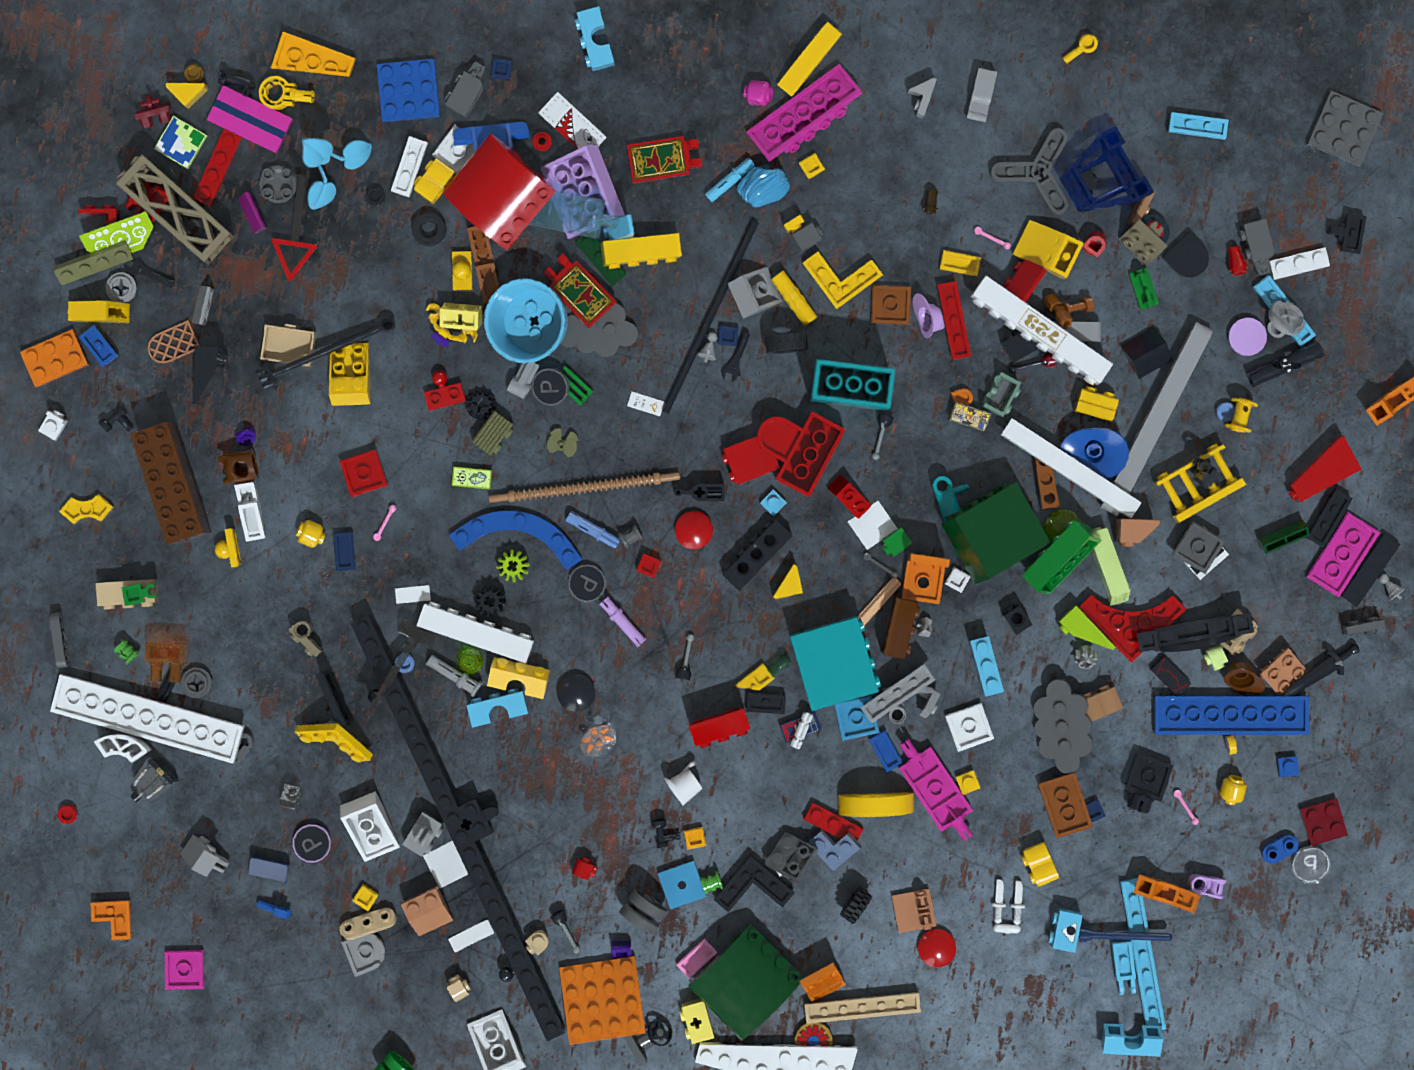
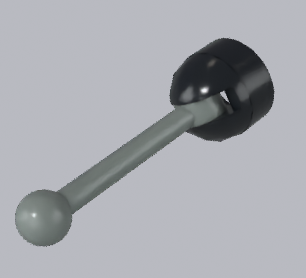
M881 413L878 415V424L881 427L876 450L872 454L874 460L880 457L879 450L884 430L893 423L894 417Z
M692 634L687 635L688 643L684 665L678 668L675 678L691 679V670L687 667L691 642L694 640V635Z
M564 909L555 912L550 916L555 925L562 926L573 947V952L575 954L579 953L580 948L576 946L565 925L567 915Z

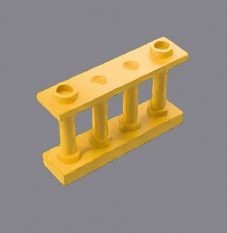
M1216 443L1207 448V453L1198 457L1205 460L1213 456L1227 480L1225 482L1227 485L1221 489L1219 486H1216L1215 482L1211 487L1209 486L1210 495L1205 498L1199 495L1186 472L1187 469L1193 466L1194 460L1170 474L1164 472L1156 477L1158 480L1154 482V485L1159 486L1163 484L1177 509L1175 510L1176 514L1173 515L1176 523H1180L1246 485L1243 478L1237 479L1233 477L1219 451L1225 448L1224 444L1218 446ZM1178 474L1193 498V504L1189 507L1183 506L1169 481Z

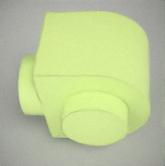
M1220 644L1206 649V654L1203 655L1206 664L1211 665L1214 671L1225 667L1224 663L1228 662Z

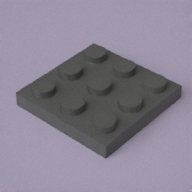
M1330 91L1307 145L1357 167H1361L1384 113Z

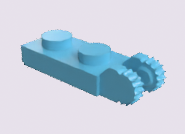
M1131 940L1111 942L1119 995H1124L1125 992L1123 980H1129L1131 994L1136 993V973Z

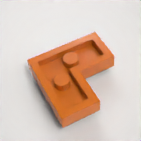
M130 900L90 903L91 922L111 921V940L132 939Z

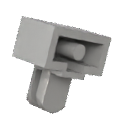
M424 810L402 845L421 857L424 853L429 854L434 846L431 843L434 837L439 838L444 830L441 827L444 822Z
M192 835L180 853L191 870L206 877L212 868L224 873L226 869L223 866L227 867L230 862L217 854L216 849L209 844L210 841L203 836L198 838Z

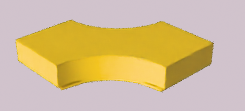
M98 494L89 501H79L71 497L59 512L73 524H76L79 520L86 517L103 521L114 506Z

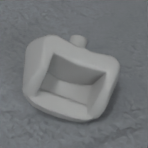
M922 617L919 623H916L918 636L929 637L931 635L932 620L928 617Z

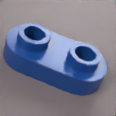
M1284 835L1265 845L1261 851V856L1267 863L1275 864L1294 854L1299 846L1298 841L1291 835ZM1288 842L1292 843L1291 848H1286ZM1271 851L1275 852V856L1273 858H1270L1269 853Z

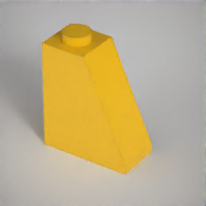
M112 301L68 302V321L129 323L130 304Z

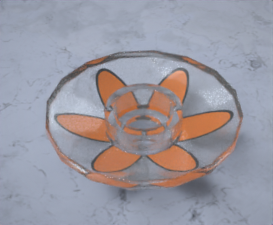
M606 725L590 729L581 740L580 747L582 752L591 758L606 755L616 744V733L611 727Z

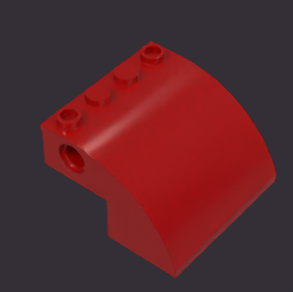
M491 133L442 191L444 196L462 215L506 250L509 249L556 192L549 181L526 165L518 153Z

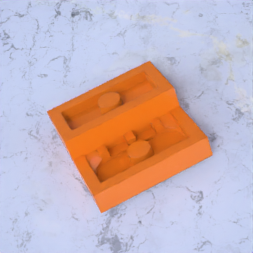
M834 963L799 981L812 1002H816L846 985Z

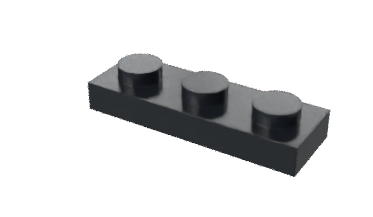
M1334 489L1311 528L1310 536H1307L1306 539L1324 548L1353 498L1338 489Z

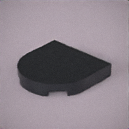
M1190 231L1162 259L1179 276L1192 278L1205 271L1209 263V253L1203 243Z

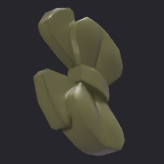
M560 428L550 432L552 436H550L547 442L548 451L554 453L560 450L567 457H572L577 450L576 441L579 440L574 432H570L566 441L561 440L562 430Z

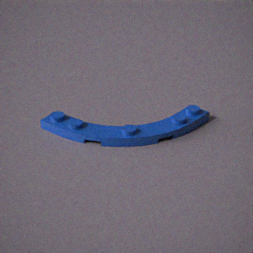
M498 511L488 513L469 521L449 535L459 551H461L486 534L501 530H516L533 535L543 541L555 553L566 570L582 560L574 546L558 528L540 517L525 512Z

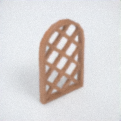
M189 320L153 336L148 343V353L154 361L165 364L194 352L195 349L188 351L190 345L195 347L200 346ZM185 324V327H184L183 330L177 328V327H180V326H182V325ZM187 326H189L192 333L186 331ZM173 330L171 335L166 334V332ZM176 330L182 332L180 339L174 337ZM185 333L191 335L189 342L182 340ZM161 335L159 341L155 340L156 337ZM164 335L170 337L168 344L161 342ZM193 337H194V339H195L197 345H194V344L191 343L192 340H193ZM172 339L179 341L177 348L170 345ZM152 341L158 343L156 350L150 348ZM181 342L188 344L186 351L179 349ZM160 344L167 346L165 353L158 351ZM169 347L175 349L174 356L167 354ZM178 351L184 353V354L179 355V356L176 357ZM157 353L163 355L161 361L155 359ZM166 356L172 358L168 361H164Z

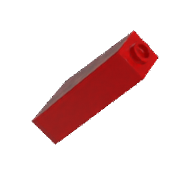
M1344 436L1335 438L1288 485L1290 489L1288 493L1293 501L1302 502L1362 470Z

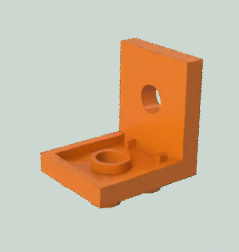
M908 553L901 599L940 604L945 567H949L950 560ZM926 577L929 584L926 588L918 586L919 578Z

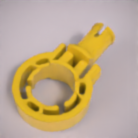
M279 76L266 78L259 88L261 102L274 110H282L287 106L294 107L295 104L293 102L297 101L314 102V99H312V97H315L314 91L297 90L295 83H289ZM270 83L280 85L283 89V94L277 101H272L268 97L269 89L273 87ZM265 98H266L270 103H272V104H274V105H269V104L266 102Z

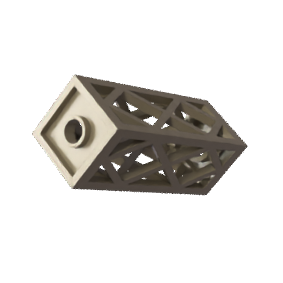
M143 155L140 157L136 156L130 163L131 167L127 172L124 170L117 177L119 181L116 184L203 262L209 265L234 236ZM151 169L159 177L146 175V173ZM144 181L164 185L170 206L150 202ZM135 185L137 187L139 196L133 190H131ZM174 190L197 211L179 208ZM160 208L161 211L171 212L177 230L155 210ZM181 215L202 218L208 240L188 236ZM211 223L221 231L216 238ZM192 243L205 245L208 247L203 252H201Z

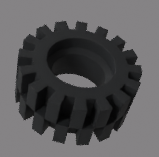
M858 887L844 905L840 916L854 924L863 914L867 905H869L872 895Z

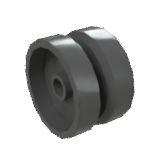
M633 889L629 896L631 903H624L619 913L641 930L654 935L659 928L656 920L663 921L669 911L651 896L638 889Z

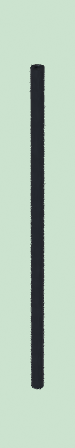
M751 221L662 409L667 414H669L727 292L728 283L732 281L759 224L756 221Z

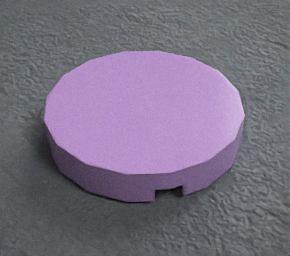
M1243 318L1237 320L1229 329L1228 342L1230 347L1239 355L1251 356L1264 348L1267 342V333L1260 321L1254 318Z

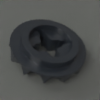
M475 390L466 399V410L474 419H488L496 409V400L487 390ZM483 396V403L489 407H482L478 413V406L473 404V402H479Z

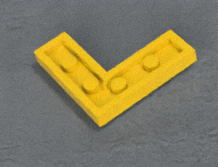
M816 252L802 263L836 310L883 276L873 260H870L842 282L839 281L819 252Z
M338 723L297 725L294 731L305 743L335 742L339 749L349 754L355 762L370 761L373 756L368 749Z

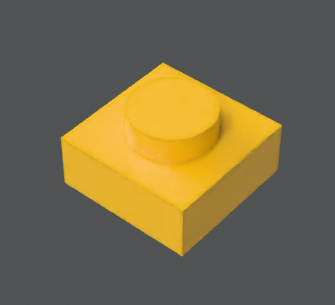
M799 215L784 224L783 227L787 233L790 231L795 233L803 228L801 225L804 223V220Z
M974 770L955 777L962 795L980 789Z

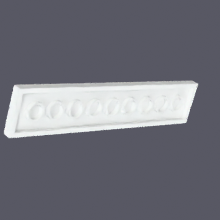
M64 674L59 675L50 712L229 763H235L245 727Z

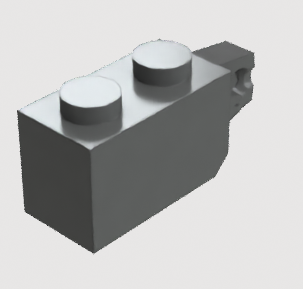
M475 62L467 72L464 71L462 75L459 74L454 82L456 86L453 92L449 91L445 98L446 107L466 119L484 90L481 80L486 68L483 65Z
M1263 219L1240 226L1239 237L1245 244V249L1243 250L1245 259L1249 260V264L1253 263L1258 276L1271 273L1269 258L1273 256L1275 251L1267 220Z

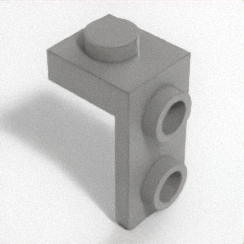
M926 686L916 693L927 699L919 714L925 719L930 714L933 715L937 710L938 704L936 702L940 696V693L936 692L933 687Z

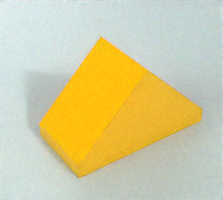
M166 83V88L188 109L208 90V86L205 83Z
M792 565L773 595L774 598L779 599L803 593L796 565Z

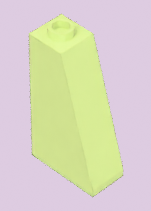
M1102 527L1095 528L1093 531L1102 541L1092 550L1109 605L1113 606L1128 601L1130 588L1108 529H1102Z

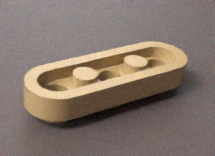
M382 908L345 920L340 925V934L347 940L360 938L392 927L397 917L392 909ZM385 914H388L387 919H383ZM370 920L368 925H364L365 921ZM348 926H352L350 931H346Z

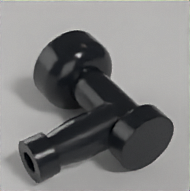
M121 406L107 420L101 419L98 422L108 434L113 430L112 425L117 421L126 428L127 432L134 428L125 418L128 414Z
M666 819L651 821V826L656 829L657 848L667 847L670 841L681 840L680 832L664 835V827L667 824Z

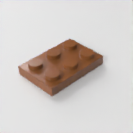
M1075 772L1038 783L1056 839L1093 827Z

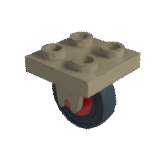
M1154 214L1146 215L1128 229L1119 240L1140 261L1148 265L1167 247L1166 243L1170 237V228L1162 217Z

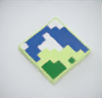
M173 116L154 149L189 169L208 136Z

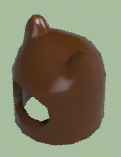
M253 449L233 452L217 458L224 465L226 477L223 479V483L232 484L259 479L258 464Z

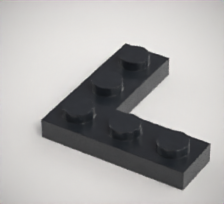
M750 855L714 898V901L729 912L754 883L783 908L795 892Z

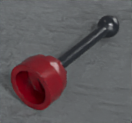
M1049 352L1042 356L1041 361L1020 366L1012 365L1009 367V371L1015 373L1016 370L1040 364L1046 368L1056 367L1055 359L1052 358L1053 354Z

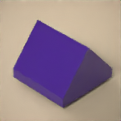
M612 941L613 959L632 957L631 941Z

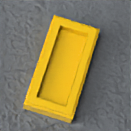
M943 250L939 270L977 277L981 257Z

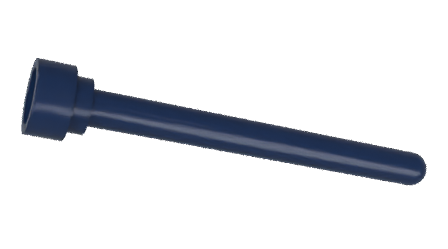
M1080 927L1079 942L1091 941V939L1171 941L1172 935L1169 933L1091 931L1087 927Z

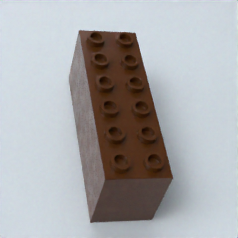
M165 422L131 433L130 436L166 545L178 544L211 533L176 423Z

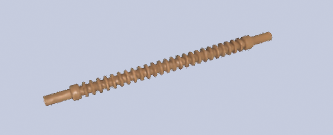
M679 472L669 474L653 473L652 476L650 474L648 476L643 474L642 477L637 475L636 478L634 476L629 478L627 476L626 479L621 477L620 480L618 478H615V480L610 478V481L605 479L604 482L601 480L599 482L594 480L593 483L588 481L587 484L585 482L582 484L578 482L577 485L572 483L571 486L569 484H566V486L561 484V487L556 485L554 488L552 486L550 488L545 486L544 489L539 487L538 490L536 488L534 490L529 488L528 491L523 489L522 492L520 490H517V492L510 490L508 493L489 495V502H516L517 499L518 501H521V499L526 501V498L532 500L533 497L535 499L540 497L542 499L543 496L548 498L549 495L551 497L554 495L558 497L559 494L564 496L565 493L567 495H570V493L575 495V492L581 494L582 491L584 493L589 491L591 493L592 490L597 492L598 489L600 491L603 489L608 491V488L613 490V488L619 489V487H622L624 489V486L630 488V486L635 487V485H638L640 487L641 484L644 486L646 484L651 486V483L659 485L661 482L680 480Z

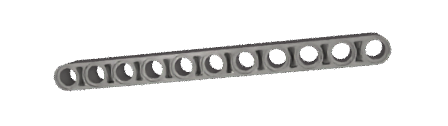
M1195 322L1191 327L1129 448V458L1125 468L1115 475L1112 484L1128 494L1132 491L1213 333L1212 329L1198 322ZM1103 501L1101 502L1100 508L1116 516L1119 515L1120 512Z

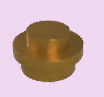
M191 64L186 67L184 76L190 83H199L204 77V71L199 65Z

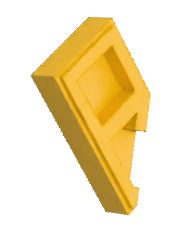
M762 663L735 684L737 688L761 690L775 678Z

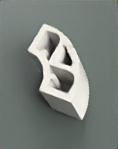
M125 733L111 734L94 741L104 757L121 755L126 757L131 763L152 750L142 739Z

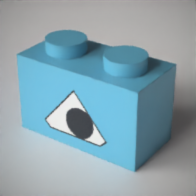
M1060 908L1057 909V913L1054 912L1052 917L1054 929L1050 931L1048 942L1051 943L1050 946L1053 949L1076 952L1083 917L1080 912Z

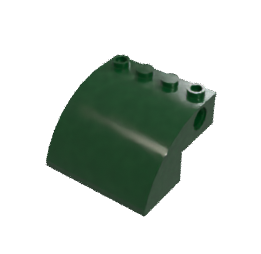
M750 924L743 928L718 956L707 963L688 987L742 1041L784 1003L800 985L799 981L804 979V977Z

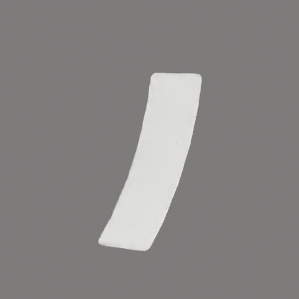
M486 920L449 938V942L454 952H457L494 934V931L489 921Z

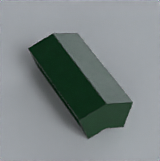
M1299 520L1257 538L1261 550L1268 554L1310 536L1306 523L1303 520Z

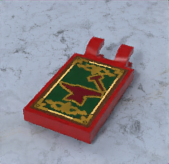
M684 136L627 145L633 184L690 175L689 169L701 168V158L690 160L689 155L690 149L699 148L698 139L685 141Z
M562 254L557 260L564 269L556 275L548 267L543 272L544 276L552 282L549 287L558 295L561 301L590 329L617 301L577 260L572 264Z

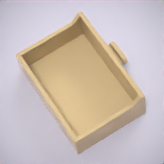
M285 324V327L265 325L260 359L290 363L314 352L317 333L297 330L296 325ZM312 362L302 366L312 367Z

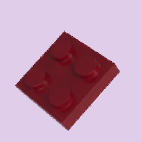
M1337 798L1299 809L1310 846L1348 836Z

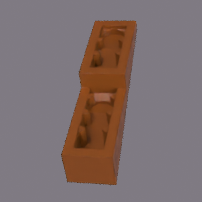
M475 225L467 226L483 304L489 303L491 296L497 292L500 286L490 238Z

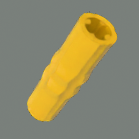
M784 270L771 279L804 327L817 318V315L806 302L804 296Z

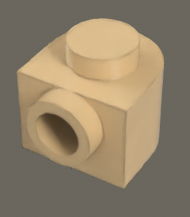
M542 930L533 932L525 940L527 943L525 947L532 955L534 953L539 955L548 946L549 937L547 933Z
M457 974L448 980L449 983H447L446 988L455 1002L470 995L469 990L471 987L466 979L462 980L461 976Z

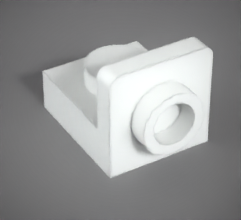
M57 410L53 412L47 411V417L38 431L57 441L68 421L63 418L65 415Z

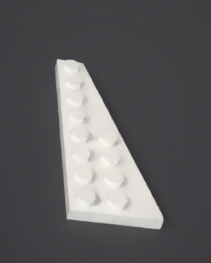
M700 1042L695 1063L721 1070H852L858 1047H840L839 1045H834V1047L821 1045L801 1046L795 1044L746 1045L743 1043Z

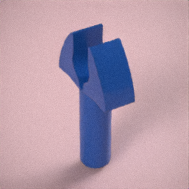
M258 900L256 904L257 907L273 913V916L284 919L290 918L292 912L285 907H277L262 900Z

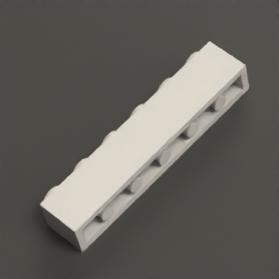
M431 601L429 604H424L417 623L418 627L527 663L534 644V640H531L530 635L520 633V636L513 634V630L502 626V629L494 627L495 623L486 620L481 623L476 621L477 617L469 614H466L465 617L458 615L459 611L452 608L447 610L441 609L440 604Z

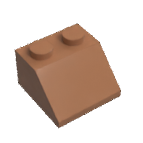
M1115 519V542H1120V546L1134 547V543H1140L1160 525V520Z
M438 885L401 903L409 923L418 936L454 920Z

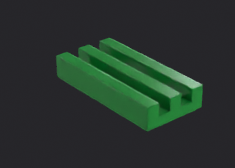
M564 366L561 372L563 374L567 372L588 392L585 395L569 380L570 386L583 398L579 400L571 391H569L568 395L581 406L593 391L571 370Z

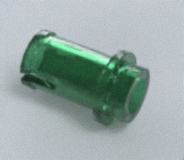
M786 654L780 655L777 661L767 667L769 673L771 672L773 677L786 667L789 668V665L792 664Z

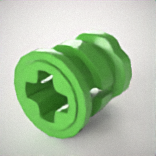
M127 639L123 640L114 649L115 653L118 652L120 654L119 657L121 659L124 658L126 660V665L133 661L140 653L139 650H134L132 644H128Z
M715 871L713 876L710 874L707 875V878H700L705 894H708L710 890L716 891V888L723 889L718 871Z

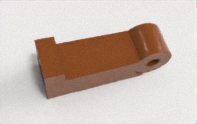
M1034 457L1040 510L1058 508L1060 504L1053 469Z

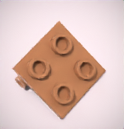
M1289 648L1282 649L1281 653L1276 658H1273L1274 661H1269L1270 665L1261 669L1259 676L1263 680L1265 679L1278 696H1284L1287 688L1308 672Z
M929 888L892 895L899 933L919 929L929 930L932 929L931 927L936 926Z

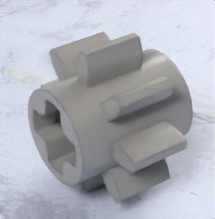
M1084 645L1075 650L1074 663H1079L1080 668L1090 669L1093 665H1096L1098 652H1093L1091 646Z

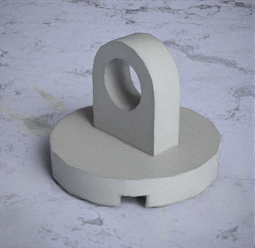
M1277 301L1268 311L1270 319L1268 332L1273 337L1281 338L1285 334L1296 335L1305 326L1302 312L1290 302Z

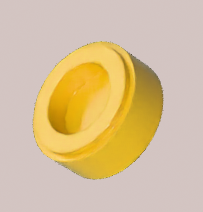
M1233 735L1225 736L1228 754H1236L1237 745L1235 737Z

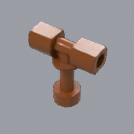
M1049 294L1045 296L1044 305L1048 311L1056 314L1055 321L1062 329L1069 328L1072 325L1070 312L1083 310L1086 313L1094 310V301L1091 296L1082 297L1080 302L1070 305L1067 302L1061 303L1056 294Z

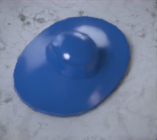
M1107 428L1076 430L1067 435L1060 446V450L1105 479L1119 474L1125 468L1129 458V448L1126 440L1118 432Z

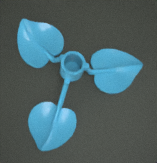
M319 138L302 140L303 162L308 167L318 166L323 177V182H314L308 191L309 207L311 209L323 207L329 204L336 195V187L333 183L327 182L321 165L327 164L330 161V156L340 161H344V166L347 169L359 168L370 156L372 150L371 143L363 140L352 141L346 145L343 150L344 157L332 153L333 147L327 140Z

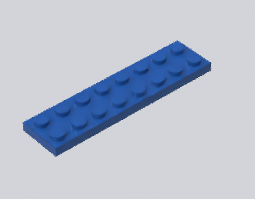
M1154 696V734L1309 735V696Z

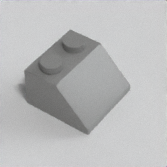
M767 267L742 275L728 283L743 318L783 302L777 288L771 281L772 277Z

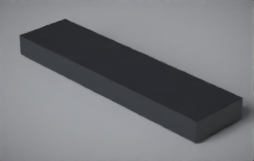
M1383 533L1340 597L1354 607H1358L1401 544Z

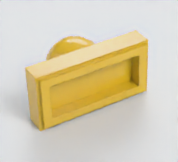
M471 251L452 252L453 291L473 290Z
M235 528L225 529L226 540L216 543L214 548L215 554L221 559L230 558L231 567L241 566Z

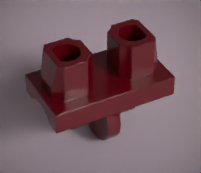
M150 94L146 95V101L140 102L141 108H149L136 111V114H134L136 120L139 119L143 128L153 126L151 116L157 114L160 124L170 122V102L154 106L160 103V99H152Z

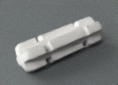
M803 712L802 720L799 722L794 734L795 738L791 742L792 747L796 749L801 748L802 739L804 740L809 728L808 724L809 722L811 723L813 718L812 714Z

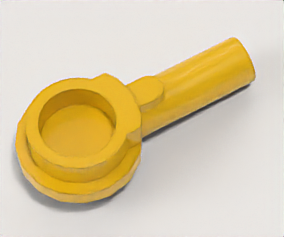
M1092 34L1083 35L1079 39V46L1063 57L1066 64L1082 52H1094L1098 45L1096 37Z

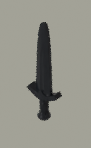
M1351 644L1339 656L1326 649L1325 653L1331 656L1288 687L1284 692V696H1292L1338 670L1337 674L1344 676L1342 661L1353 654H1358L1360 652L1358 645Z

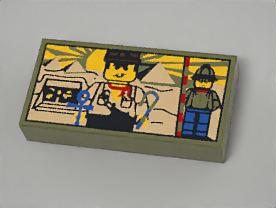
M955 401L948 419L985 431L991 413Z

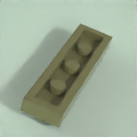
M122 241L53 267V271L62 286L133 260V254L126 241Z

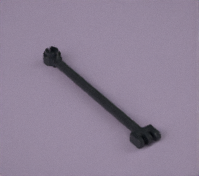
M383 317L380 323L374 327L276 369L270 370L269 366L266 365L257 369L256 373L257 375L265 373L259 379L261 382L268 379L267 382L262 384L263 388H268L276 384L274 377L379 332H393L395 329L394 319ZM390 323L391 327L386 329L385 324Z

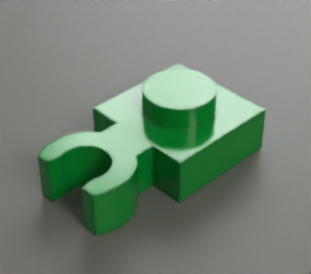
M142 583L121 587L125 606L145 603V597L150 599L158 597V594L152 595L149 592L150 588L156 587V584H149L144 589Z

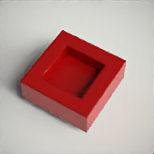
M643 554L636 571L654 578L661 560Z

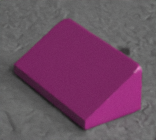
M245 192L238 201L252 232L256 234L267 229V226L252 194Z

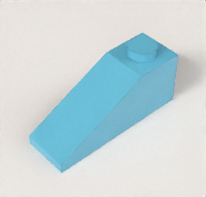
M631 214L607 222L606 228H603L604 238L609 241L633 238L634 231Z

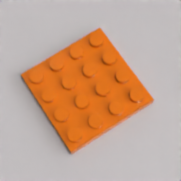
M635 956L559 968L569 1045L646 1034Z

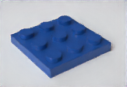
M434 59L377 64L383 123L440 117Z

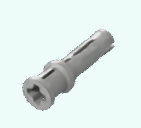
M434 655L429 658L426 664L457 683L456 686L459 689L463 688L471 693L472 697L477 694L482 685L481 681H475L469 677L468 673L462 674Z

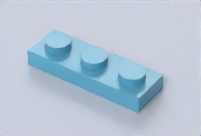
M1171 112L1168 132L1225 140L1229 120Z

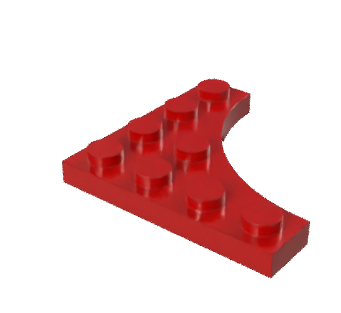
M1091 594L1078 606L1086 617L1131 663L1142 653L1138 650L1136 632L1171 625L1186 610L1173 595L1161 604L1142 611L1116 610L1101 603Z

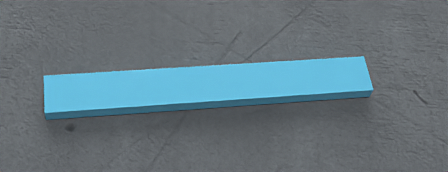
M1138 878L1120 881L1128 931L1149 933L1143 896L1133 893ZM1131 940L1145 1025L1161 1026L1162 1030H1164L1166 1025L1151 941Z

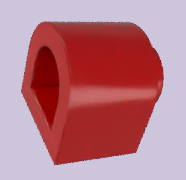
M1101 231L1091 232L1083 241L1084 251L1098 258L1106 247L1105 234Z
M582 856L581 859H576L571 873L588 881L590 877L594 878L598 867L592 864L591 859Z

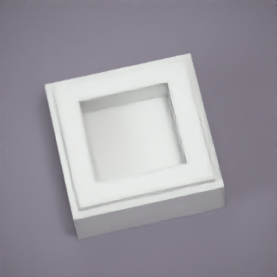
M953 567L944 584L962 593L970 579V575Z

